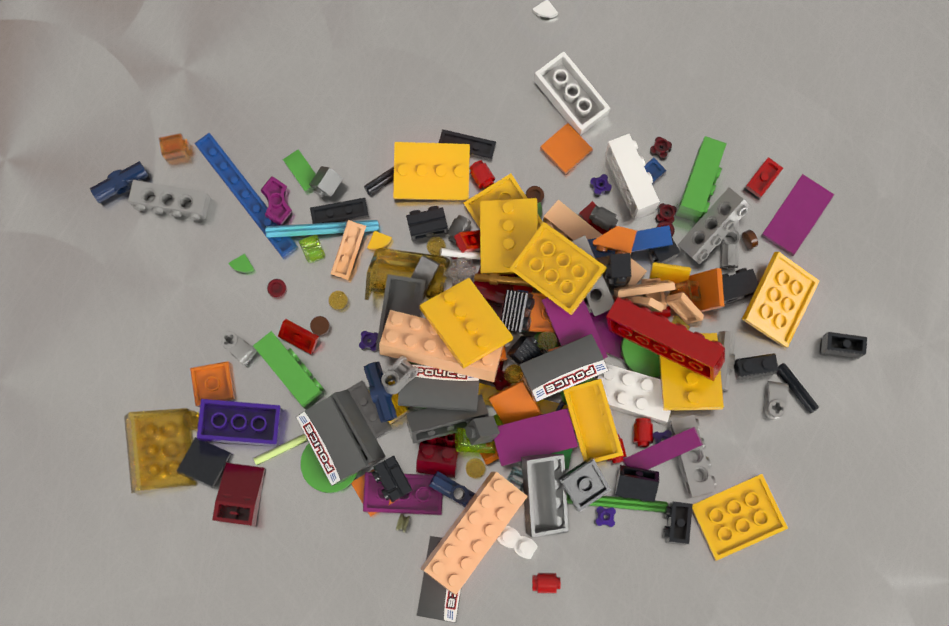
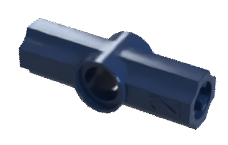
M139 161L124 170L113 171L107 176L106 180L91 187L90 190L96 201L100 203L115 194L119 195L130 190L133 180L140 181L148 177V173Z
M372 362L363 366L369 383V392L373 403L376 405L381 423L396 419L397 414L391 399L392 394L386 392L381 381L383 371L380 362Z
M438 471L428 485L463 507H466L475 495L474 492L465 486L460 485ZM457 488H461L463 491L460 499L454 497V491Z

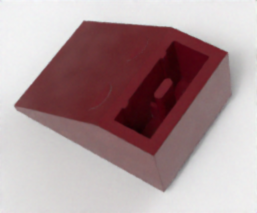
M481 265L477 274H481ZM509 274V275H499V276L517 277L518 275H517V274ZM474 281V285L501 320L506 289L513 290L514 285L500 283L498 285H490L489 282Z
M462 431L420 442L416 472L435 475L438 471L447 477L455 478Z
M226 463L215 500L212 520L256 527L265 468Z

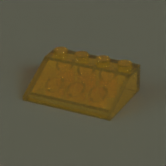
M188 408L129 412L124 416L131 494L196 485L194 480L177 473L179 465L191 446Z

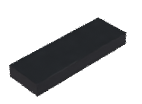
M442 129L439 143L470 144V156L490 161L493 159L496 141Z
M366 198L310 207L313 224L344 222L369 217Z

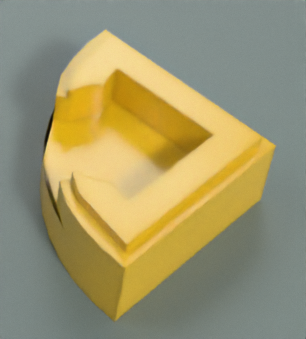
M374 231L367 249L373 251L389 245L392 237Z

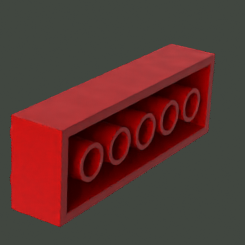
M617 297L606 316L610 332L712 381L715 380L725 362V347L720 342L710 341L699 332L693 333L682 324L670 322L663 315L657 316L646 307L641 306L640 308L627 298L621 299Z

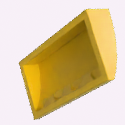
M602 379L581 383L563 390L583 460L585 461L592 457L595 462H600L622 456L623 451Z

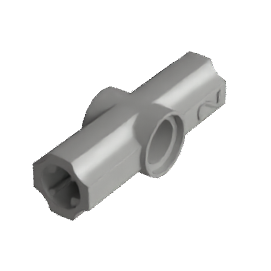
M739 221L720 243L721 267L725 269L738 268ZM726 236H732L734 242H728Z
M719 331L718 342L725 347V362L720 369L722 391L729 390L730 375L735 362V354L733 352L736 334L729 331Z

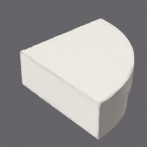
M549 0L543 1L532 10L539 17L554 18L558 16V12Z

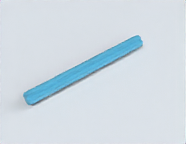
M378 220L353 221L365 225L364 232L379 230ZM347 222L267 226L265 232L268 238L344 233Z

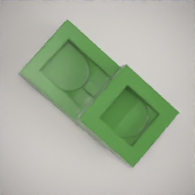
M298 149L282 160L303 190L306 191L311 187L309 184L316 174Z

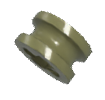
M402 513L400 514L396 531L402 530L403 533H406L410 516L404 517Z

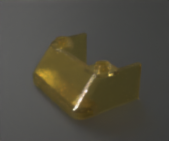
M387 248L376 249L367 270L365 300H369L372 291L377 294L385 292L387 274L411 278L422 255L440 264L426 291V296L431 299L446 291L450 260L444 256Z

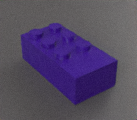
M201 399L197 439L200 441L277 447L281 406Z

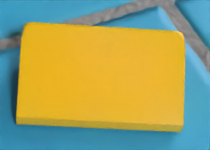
M654 262L650 268L649 279L660 278L661 281L670 280L677 285L685 286L688 283L691 268Z

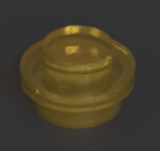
M432 237L427 242V250L434 256L440 255L441 248H446L444 240L440 237Z
M544 331L538 336V345L544 350L552 349L557 344V337L551 331Z
M515 364L509 365L504 371L505 380L509 383L520 382L523 378L521 368Z
M195 411L186 412L183 416L184 426L189 430L198 428L199 413Z
M471 459L466 464V472L472 478H479L485 472V465L480 459Z

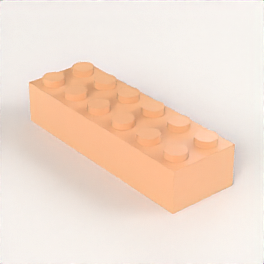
M393 310L389 312L379 344L380 355L397 359L405 356L409 362L491 382L495 381L503 350L502 346L463 369L426 318Z
M491 472L420 569L456 595L528 496L498 472Z

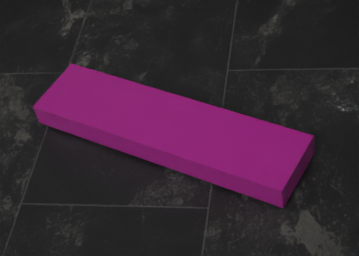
M692 427L624 458L626 466L649 470L700 447L703 443L696 428Z

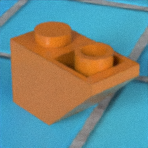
M616 226L593 241V246L601 252L607 253L608 250L615 251V254L630 253L631 255L637 230Z

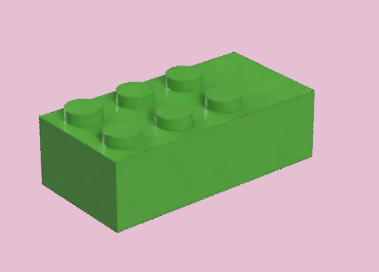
M707 136L704 137L698 149L676 216L697 223L707 213L710 202L707 201L713 195L716 187L714 184L720 176L722 168L719 165L727 143Z
M272 331L253 345L306 410L325 396L322 393L324 388L316 378H310L312 373L303 362L300 365L298 364L300 361L298 356L291 348L287 350Z

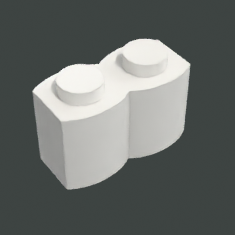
M506 526L497 538V541L502 546L513 549L518 556L524 559H531L538 547L532 539L520 536L518 531L510 526Z

